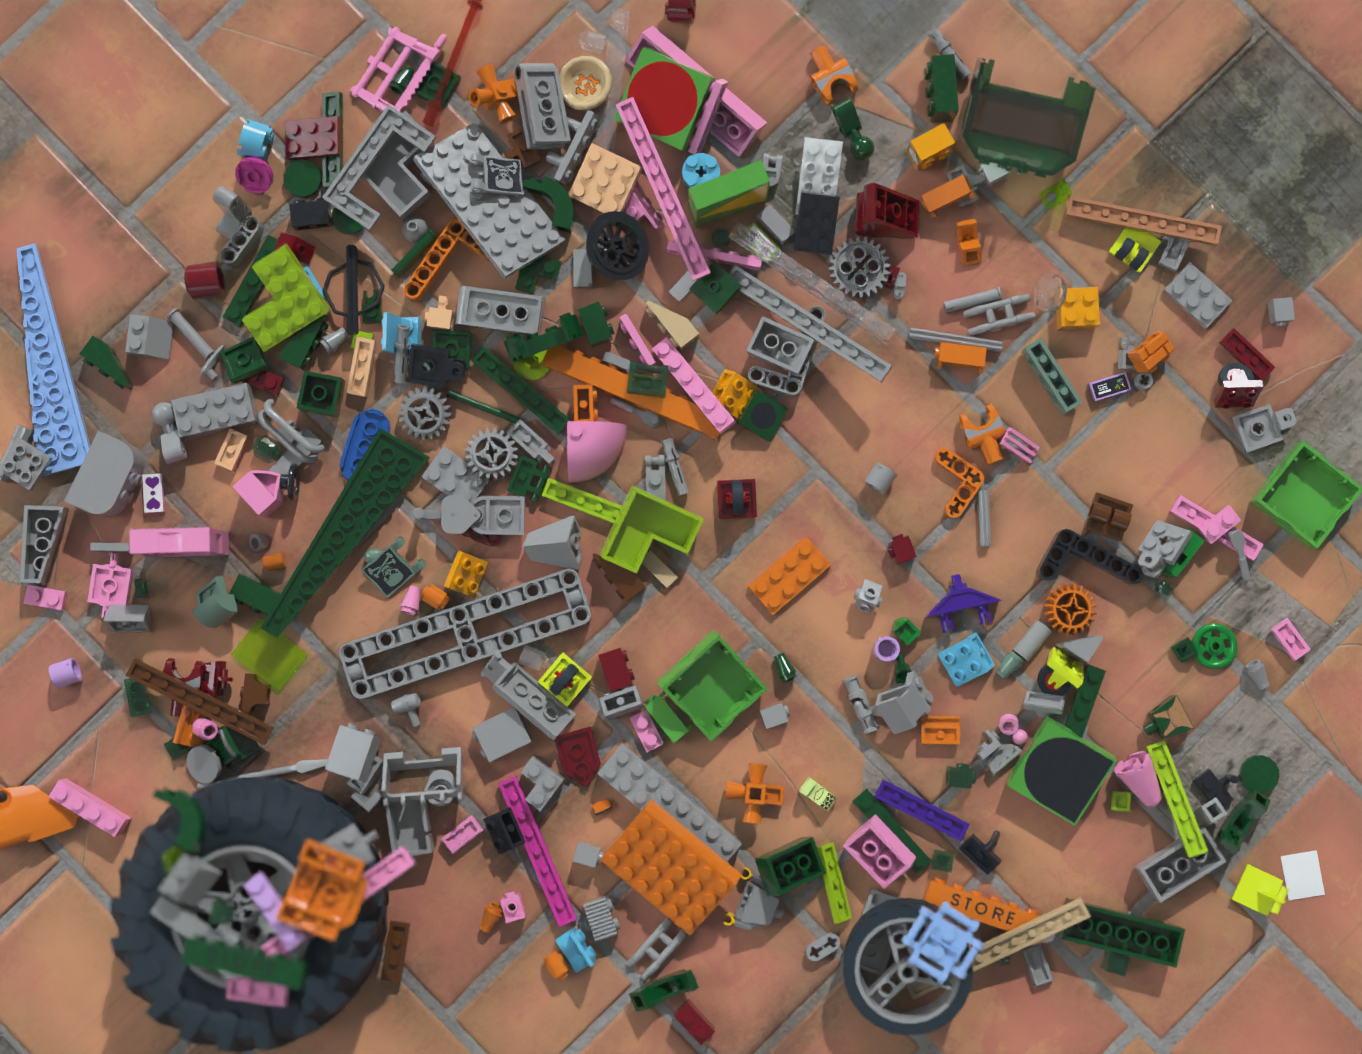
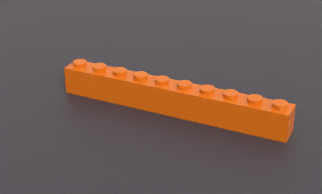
M564 344L547 349L542 361L544 367L586 385H593L595 389L718 440L720 433L699 407L688 401V397L681 394L678 396L673 395L670 389L662 386L660 389L654 387V383L644 379L640 381L636 379V375L626 371L625 374L619 372V368L609 364L607 367L601 364L602 361L595 357L589 359L584 357V353L574 349L572 352L566 349L567 346Z

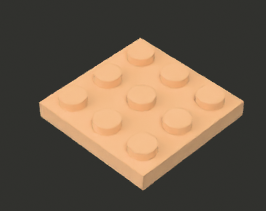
M591 143L569 192V196L603 213L611 211L623 212L643 167Z

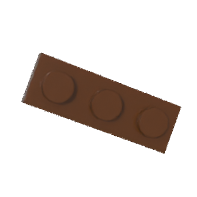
M390 921L381 980L401 982L411 923Z

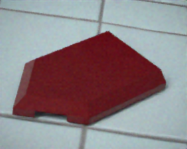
M591 726L558 735L554 739L564 775L587 788L601 765Z

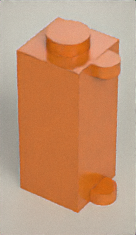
M961 175L923 194L922 205L926 211L931 213L933 218H936V212L967 197H970L972 200L975 198V193L968 177Z
M941 342L938 347H935L934 359H937L938 369H941V365L978 369V373L983 374L987 348Z

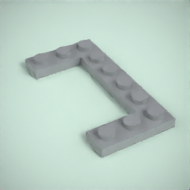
M389 104L322 197L369 231L378 222L381 214L351 193L395 132L424 153L429 150L436 140L435 135Z

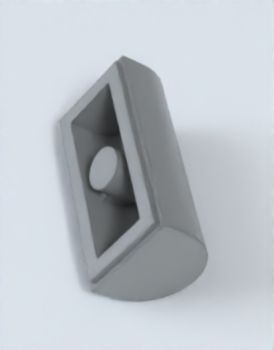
M1036 620L1012 650L1028 662L1052 631Z

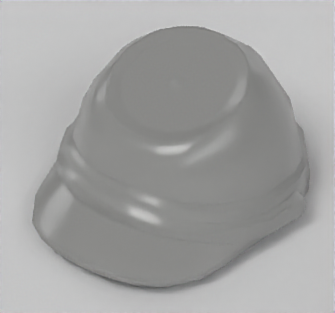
M436 770L429 776L424 791L455 789V778L448 770ZM454 797L445 798V803H441L440 798L428 799V801L434 806L444 807Z

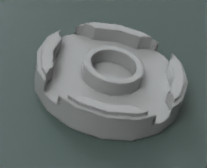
M199 745L191 749L187 756V767L190 774L201 783H210L216 780L222 770L220 757H217L216 751L208 745Z

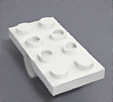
M805 137L795 214L798 215L801 191L836 195L843 141Z

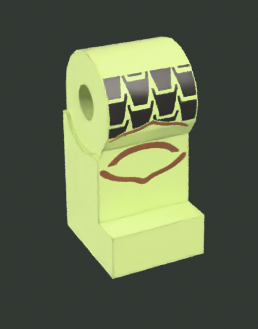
M810 777L806 779L799 789V792L827 811L831 809L837 800L827 789Z

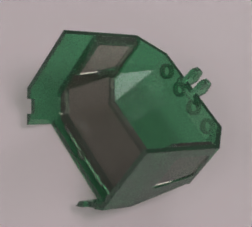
M977 57L960 132L975 158L979 160L978 163L990 165V162L998 164L997 167L1008 172L1013 167L1016 168L1017 174H1027L1028 171L1035 172V176L1046 178L1047 175L1053 176L1074 163L1077 159L1096 87L1090 82L1080 80V84L1074 82L1075 78L1068 77L1063 99L989 83L995 60L989 59V63H986L984 58Z

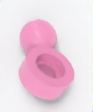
M1012 714L1003 715L999 720L1000 731L1004 734H1012L1014 743L1018 745L1026 743L1028 735L1024 730L1018 729L1019 721L1017 717Z

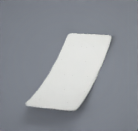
M689 271L669 290V293L678 301L685 297L690 291L689 288L695 283Z

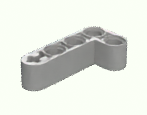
M221 185L213 195V201L224 212L216 227V231L230 239L242 221L252 215V210L239 195Z

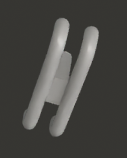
M268 399L264 403V409L257 415L261 426L302 462L309 464L317 462V455H305L293 442L297 441L312 453L323 452L325 450L324 445L315 446L308 442L302 436L305 431L300 430L297 432L300 427L298 425L292 427L294 424L292 420L286 422L272 409L271 406L274 405V400ZM267 415L280 426L278 430L266 420L265 417Z

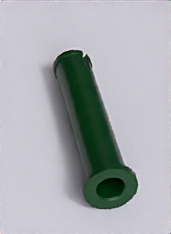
M430 228L391 269L399 279L424 251L438 239V236Z

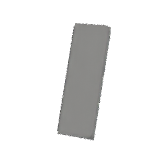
M771 205L767 206L756 216L782 245L796 233Z

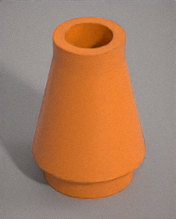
M494 902L486 905L479 927L483 932L490 933L494 925L503 916L502 906Z

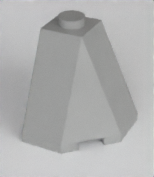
M575 516L567 517L528 533L526 541L523 543V549L529 559L540 563L579 570L583 554L582 549H579L581 530Z

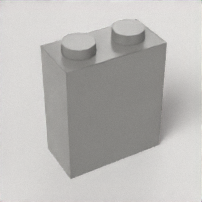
M514 707L474 726V731L472 732L475 741L480 742L482 746L480 751L485 760L488 759L489 762L533 741L519 711Z
M349 723L347 727L340 725L325 770L367 783L381 738L375 736L376 732L365 729L364 732L358 731L359 726Z

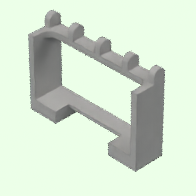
M461 747L442 748V758L405 761L403 752L384 753L381 790L384 808L389 806V802L400 801L401 806H406V801L421 800V804H426V799L440 798V802L445 803V798L457 797L458 801H463L464 757ZM457 766V787L455 789L389 794L391 771Z

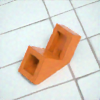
M976 219L956 222L962 265L982 263L981 245L977 239Z

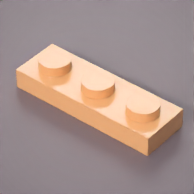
M357 337L346 393L367 397L377 340Z

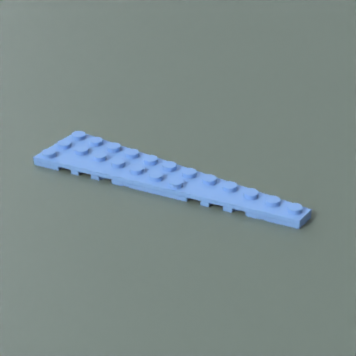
M31 244L17 248L20 290L22 291L21 305L24 312L23 327L25 328L26 335L25 349L30 404L32 405L33 413L32 424H34L33 438L36 448L53 458L41 476L42 478L81 467L91 445L38 245Z

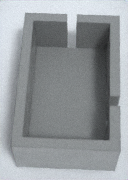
M427 799L426 804H421V800L406 801V806H401V801L389 802V806L385 807L392 854L401 847H405L410 856L432 853L435 848L433 835L428 833L432 828Z

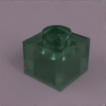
M223 899L213 901L209 922L226 925L230 920H233L236 910L233 908L234 902Z

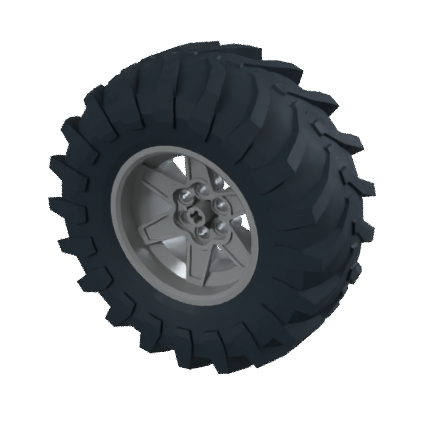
M243 777L204 787L193 792L191 795L198 800L204 810L207 823L206 836L200 851L190 852L220 872L227 867L231 893L208 891L198 906L181 902L176 903L203 922H205L204 913L222 919V923L216 930L231 940L228 945L233 946V943L241 940L246 945L245 949L261 948L269 942V933H277L252 896L248 897L244 894V885L253 878L246 861L262 862L279 870L268 881L282 899L290 888L300 862L299 857L308 838L322 843L352 824L356 825L358 831L363 836L366 831L353 815L340 808L333 798L324 792L305 787L292 780L268 777ZM170 805L159 816V820L152 826L148 825L139 834L131 860L125 858L119 870L120 895L119 897H111L110 913L118 927L119 936L110 940L115 956L129 970V974L122 978L129 991L151 1004L145 1013L160 1025L179 1029L178 1037L196 1045H217V1051L240 1053L255 1049L261 1051L279 1048L323 1027L357 995L375 967L379 956L378 949L384 942L387 933V911L385 910V906L389 904V889L387 885L361 903L354 923L340 929L334 941L320 935H315L284 957L292 959L293 956L305 959V963H310L305 989L297 990L290 988L288 1006L283 1007L226 999L229 978L240 977L180 963L186 937L150 913L164 894L159 891V888L187 850L174 844L181 829V816L178 810ZM369 843V849L374 860L364 865L362 870L364 874L382 862L378 850L371 843ZM231 901L237 904L236 911L231 910L229 906ZM235 921H239L242 924L241 930H237L234 927ZM254 926L261 929L260 936L254 934Z

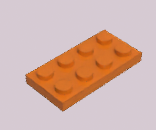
M806 536L748 587L770 613L774 615L830 567L831 564Z

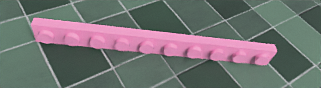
M631 97L616 104L622 122L692 280L695 281L711 274L634 98Z
M401 847L364 874L369 884L362 902L416 864L405 847ZM302 929L305 935L307 936V939L304 942H302L299 946H297L295 949L300 947L302 944H304L317 934ZM276 936L261 947V949H265L266 954L272 955L273 952L285 954V957L294 951H288L279 936ZM240 977L244 985L248 984L253 980L249 978Z

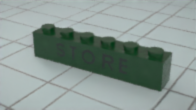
M194 934V937L186 938L180 963L292 989H305L310 963H305L304 958L293 956L292 959L284 958L285 954L273 952L270 955L265 953V949L253 947V950L245 949L246 945L233 943V946L226 945L225 940L214 939L213 941L206 940L207 936Z

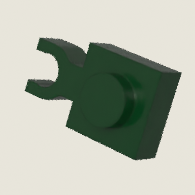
M376 289L373 290L372 297H367V291H363L367 304H361L362 309L375 303L377 299ZM381 302L376 307L362 314L364 324L382 322Z

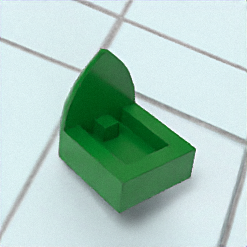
M907 617L898 618L893 622L892 631L907 646L921 633Z

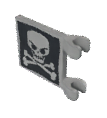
M478 153L471 155L469 164L471 166L483 165L484 183L474 181L473 185H471L472 193L486 192L522 196L521 160L487 157Z

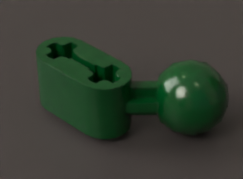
M847 98L831 106L842 136L844 138L849 136L852 141L850 148L852 155L862 161L869 159L873 155L875 147L869 137L862 136L859 132L862 130V126L851 99Z

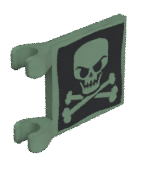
M398 536L385 550L361 569L387 598L426 566V562L422 558H419L410 566L396 551L405 544V539L402 536Z

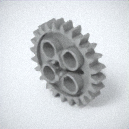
M857 236L855 242L851 238H849L848 244L842 241L843 248L836 246L838 253L832 252L831 256L834 259L829 260V264L833 266L829 267L828 271L834 272L829 278L836 279L833 286L839 284L838 291L844 289V295L846 296L850 292L852 298L858 294L861 299L864 293L868 298L870 297V291L876 294V287L882 289L883 285L880 282L886 283L887 279L884 276H889L890 274L889 271L885 270L890 268V264L885 263L889 257H883L886 250L879 251L881 244L874 246V240L867 243V237L864 238L863 242L860 241L859 236ZM857 250L863 253V257L860 259L854 256V252ZM870 255L871 258L863 265L862 270H858L854 277L848 280L847 278L855 271L856 265L859 266ZM844 264L849 265L851 271L843 272L841 266ZM868 264H876L877 270H869ZM862 277L865 280V284L858 285L855 282V278Z

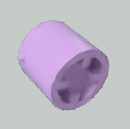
M878 637L873 644L874 656L881 661H896V657L900 652L898 642L892 637Z
M69 658L49 666L50 678L57 689L82 680L80 666L74 658Z

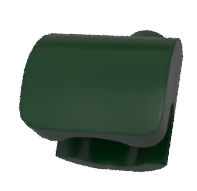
M899 654L896 657L898 665L894 667V678L897 684L905 683L907 673L912 672L909 664L905 663L904 655Z

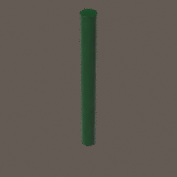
M452 390L447 391L446 397L514 424L519 421V417Z

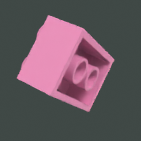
M876 814L851 834L843 845L883 889L909 869L916 858Z

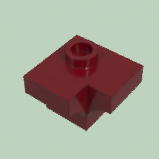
M281 232L274 250L287 243L300 264H309L315 246L297 236Z

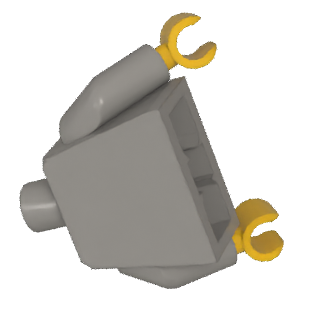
M744 868L749 871V876L744 877L741 875V878L745 880L750 879L751 882L747 881L735 915L731 912L725 914L730 916L732 921L724 920L723 923L727 926L733 923L736 927L751 931L761 928L763 925H770L773 917L781 919L784 909L778 906V898L767 896L761 877L757 874L753 875L749 868Z

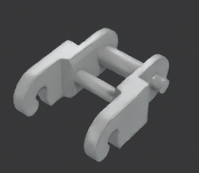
M900 272L895 281V299H901L905 293L907 276L904 272Z

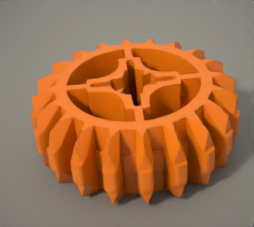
M1064 584V590L1061 586H1058V593L1054 590L1051 591L1054 598H1046L1051 603L1044 604V607L1050 609V611H1046L1044 614L1051 615L1047 622L1054 621L1051 628L1054 629L1059 626L1058 633H1062L1064 630L1065 635H1069L1070 631L1073 635H1077V629L1080 633H1083V626L1088 629L1091 627L1088 621H1095L1094 618L1090 617L1091 615H1097L1096 611H1092V608L1097 607V604L1090 603L1095 598L1093 596L1087 597L1090 593L1089 590L1082 593L1083 586H1079L1077 589L1076 584H1072L1071 588L1069 584ZM1070 593L1064 605L1057 604L1063 595ZM1075 596H1078L1083 601L1085 609L1078 606ZM1072 605V607H1074V610L1079 611L1070 612L1067 611V609L1063 608L1070 607ZM1056 610L1064 614L1066 623H1063L1058 618ZM1077 614H1084L1079 623L1071 626Z

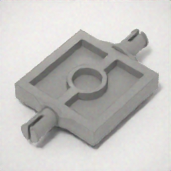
M352 824L323 841L322 844L362 860L366 865L374 860L369 849V843L379 838V836L375 835L377 833L374 830L364 837L358 831L356 825Z

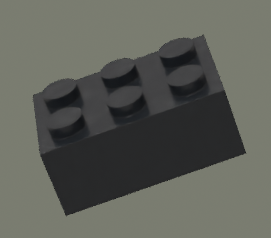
M801 191L794 250L832 255L839 195Z

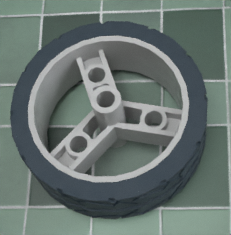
M891 899L872 907L853 926L845 944L843 975L845 987L851 1001L860 1014L873 1025L894 1034L919 1035L939 1029L955 1018L967 1001L972 988V963L966 971L965 979H961L950 971L943 984L937 982V979L928 973H918L917 966H911L907 963L914 949L906 945L902 940L897 941L894 936L899 933L907 936L909 931L906 922L915 923L920 915L919 911L922 906L934 913H937L940 908L920 899ZM946 913L943 915L944 918L959 926L951 916ZM927 917L923 925L927 926L931 919ZM886 927L895 962L868 988L861 974L860 957L869 939L879 930ZM968 943L955 963V966L958 968L970 951ZM905 946L908 948V950H903L898 954V948ZM918 957L940 972L944 968L933 960ZM896 970H898V976L900 978L898 981H895L891 977L896 972ZM913 981L946 989L945 993L936 1001L923 1007L902 1009L887 1004L907 983ZM884 983H889L892 988L884 990L881 986Z

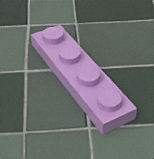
M258 873L244 885L288 951L294 950L307 939L301 928L275 919L282 900L263 873Z

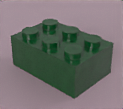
M954 54L933 55L929 62L926 63V68H924V79L928 81V87L925 88L926 98H929L927 117H930L931 123L954 121L959 111Z
M800 837L755 858L767 896H780L826 874L813 837Z

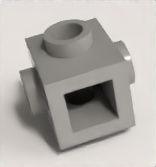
M864 579L860 589L857 588L853 599H856L854 607L859 608L863 612L873 613L875 607L879 608L883 597L880 596L883 586Z

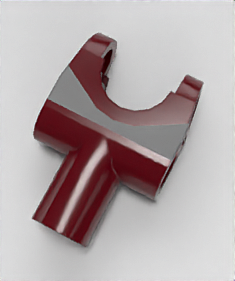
M167 659L163 672L201 690V683L205 681L204 663L202 661H196L191 674L183 678L177 672L175 659ZM172 699L170 716L180 717L183 704Z

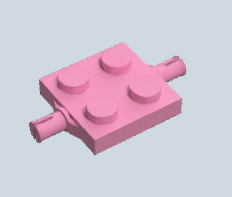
M111 553L109 564H93L87 602L103 606L101 618H104L110 605H128L133 569L117 565L119 557L117 553Z

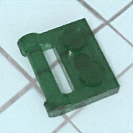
M630 360L627 393L665 398L668 365L639 364L636 361ZM635 371L661 374V377L636 374Z

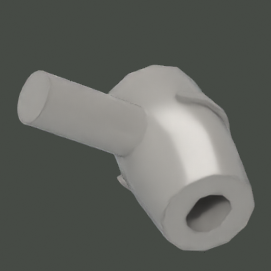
M417 693L405 694L391 702L392 710L395 714L408 712L413 727L420 725L415 710L421 705Z

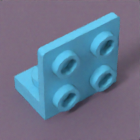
M384 312L382 319V350L396 355V347L394 345L397 341V326L408 325L410 326L408 339L410 348H408L407 356H410L411 344L421 345L422 318L399 317L389 312Z
M977 632L938 653L956 687L988 672L995 666Z
M574 926L556 938L555 941L577 973L588 965L590 967L594 966L597 954L591 945L588 946L586 944V936L581 929L577 930Z

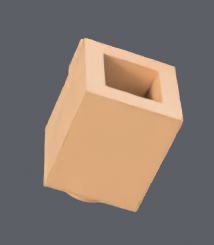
M439 295L438 308L429 307V312H426L425 323L429 329L452 331L454 312L447 310L449 301L447 296Z

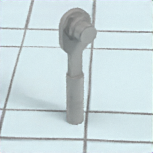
M614 396L610 402L629 413L641 417L643 423L650 427H658L661 423L660 417L653 412L646 411L644 413Z
M1239 530L1229 531L1228 537L1231 540L1232 547L1237 550L1243 581H1248L1251 577L1243 551L1245 544L1244 535Z

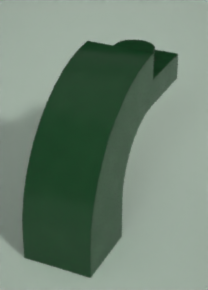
M544 176L543 183H540L541 181L535 178L524 179L522 186L524 189L531 193L546 196L554 203L555 214L552 226L558 230L572 233L574 209L571 198L565 188L554 179Z
M166 787L163 790L155 789L153 797L174 806L181 816V829L174 844L192 852H199L206 836L207 823L204 810L198 800L185 790L177 789L175 792Z
M1256 788L1249 792L1234 807L1218 832L1220 837L1219 843L1233 855L1240 851L1243 838L1251 825L1268 810L1270 799Z
M683 969L651 981L629 993L636 1012L648 1010L670 997L693 992L699 987L692 970L685 971Z

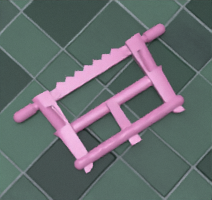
M389 27V36L375 57L370 55L367 60L370 66L357 86H353L349 90L352 92V96L354 98L360 97L370 104L374 110L378 108L383 112L389 104L403 113V107L408 106V100H411V95L415 94V89L419 88V83L423 82V77L426 76V71L430 70L431 63L435 62L440 56L441 51L439 49L443 47L447 40L445 34L440 35L433 48L419 42V39L401 33L398 27L393 29ZM396 40L405 45V48L391 68L383 63L382 60ZM413 50L426 58L396 105L393 106L384 101L382 97L389 88L390 81L398 74ZM379 68L388 75L374 95L364 88L376 69Z

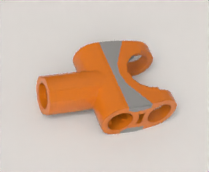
M825 45L814 49L810 53L819 69L818 72L810 76L811 81L819 96L828 106L834 104L831 95V87L833 85L843 84L852 93L858 91L856 78L845 58L834 63Z
M992 404L985 406L987 420L984 426H975L968 420L966 414L959 415L962 434L969 450L980 446L987 465L1003 459L996 440L1003 438L1006 434L1002 420Z

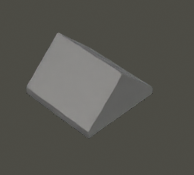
M110 605L104 616V622L112 632L151 633L150 605Z
M1093 635L1056 643V645L1079 662H1089L1103 637L1102 635Z

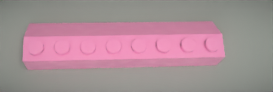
M654 26L641 33L625 60L634 68L642 47H648L673 58L684 66L693 67L710 75ZM726 88L709 132L740 157L759 136L767 122ZM703 110L701 111L699 118L702 117L704 113Z

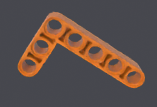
M453 219L447 224L405 285V295L411 301L417 302L424 297L460 243L483 259L490 261L476 242L474 244L468 243L471 235L458 219ZM455 226L462 227L459 233L452 232ZM445 241L451 242L450 247L447 249L442 248V244ZM433 257H440L438 264H431ZM424 272H428L429 278L426 280H421V274ZM412 288H418V293L415 296L409 294Z

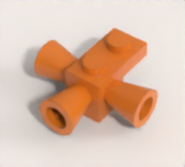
M493 64L479 68L476 73L486 87L484 89H470L468 93L469 103L474 108L484 104L486 110L496 109L499 124L513 121L517 116L507 102L518 99L515 78L497 81Z
M748 763L750 782H746V786L727 780L725 800L744 798V802L748 804L742 821L762 823L760 804L783 806L785 786L762 783L767 764Z

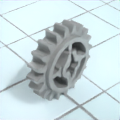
M425 386L421 392L420 388L417 387L415 389L416 394L412 390L408 392L410 398L403 396V400L406 403H399V406L403 408V410L398 411V414L403 415L399 421H405V424L402 426L403 429L409 427L407 434H411L414 431L415 438L421 434L422 440H425L428 434L429 438L433 439L434 433L437 436L441 434L439 429L443 431L447 429L443 423H450V420L446 417L451 416L452 413L446 410L451 406L444 405L447 398L440 399L442 392L434 394L435 388L428 392V388ZM426 398L423 405H413L415 400ZM432 402L437 405L439 414L434 411ZM424 409H426V413L429 414L426 417H423V413L421 412ZM410 412H412V414L415 415L417 419V425L413 422ZM427 421L437 422L433 427L424 428Z
M486 428L485 434L479 430V437L472 435L474 442H467L470 448H465V453L470 455L465 456V460L470 461L467 464L468 468L474 467L472 470L473 474L479 472L480 479L483 475H486L487 481H489L490 476H493L496 481L498 474L505 478L504 471L510 474V467L516 466V463L512 460H518V456L515 455L518 452V448H512L515 445V441L509 442L510 435L503 437L504 430L500 431L499 434H497L496 428L493 429L492 433ZM493 441L500 443L504 448L496 446ZM486 442L485 448L476 453L478 447ZM489 448H491V451L494 454L493 461L492 457H490ZM502 456H507L506 460L497 467L498 460ZM478 460L486 462L489 467L483 466Z

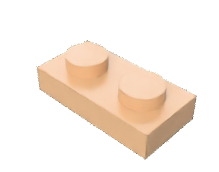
M229 429L214 463L234 471L249 436Z

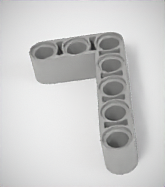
M820 306L812 307L809 313H820V320L824 322L825 310ZM814 341L809 355L806 357L802 366L804 370L802 374L788 372V375H784L760 366H754L748 372V380L760 388L787 397H796L801 391L817 341ZM757 371L762 377L759 380H754L751 377V373ZM776 377L780 384L772 386L769 383V379ZM794 383L797 385L798 390L790 392L787 385Z

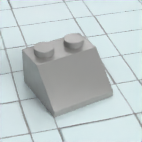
M130 314L125 352L132 356L170 360L174 323L150 316Z
M186 850L159 888V891L176 902L198 906L221 872Z

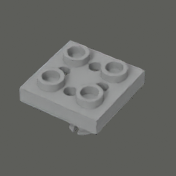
M18 437L1 463L0 472L32 491L53 458Z

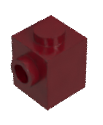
M903 534L892 537L893 541L889 543L890 547L887 550L890 557L895 559L896 564L917 557L909 535L904 537Z

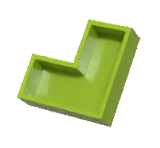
M287 243L253 264L252 268L273 298L245 315L242 321L264 352L329 312L330 307Z
M631 485L599 555L605 560L637 573L653 539L688 554L704 519L699 515Z

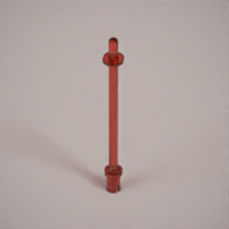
M481 0L467 1L470 9L435 97L427 104L428 109L422 122L428 126H434L438 113L442 111L441 100L477 10H483V6L480 4Z

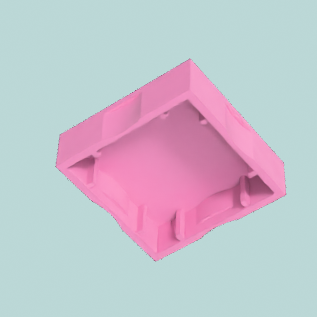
M213 528L130 530V554L148 557L229 555V532Z

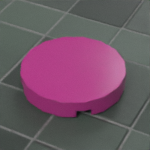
M246 157L239 162L235 170L237 182L240 186L242 184L245 190L250 193L262 194L273 183L274 175L272 169L260 158Z

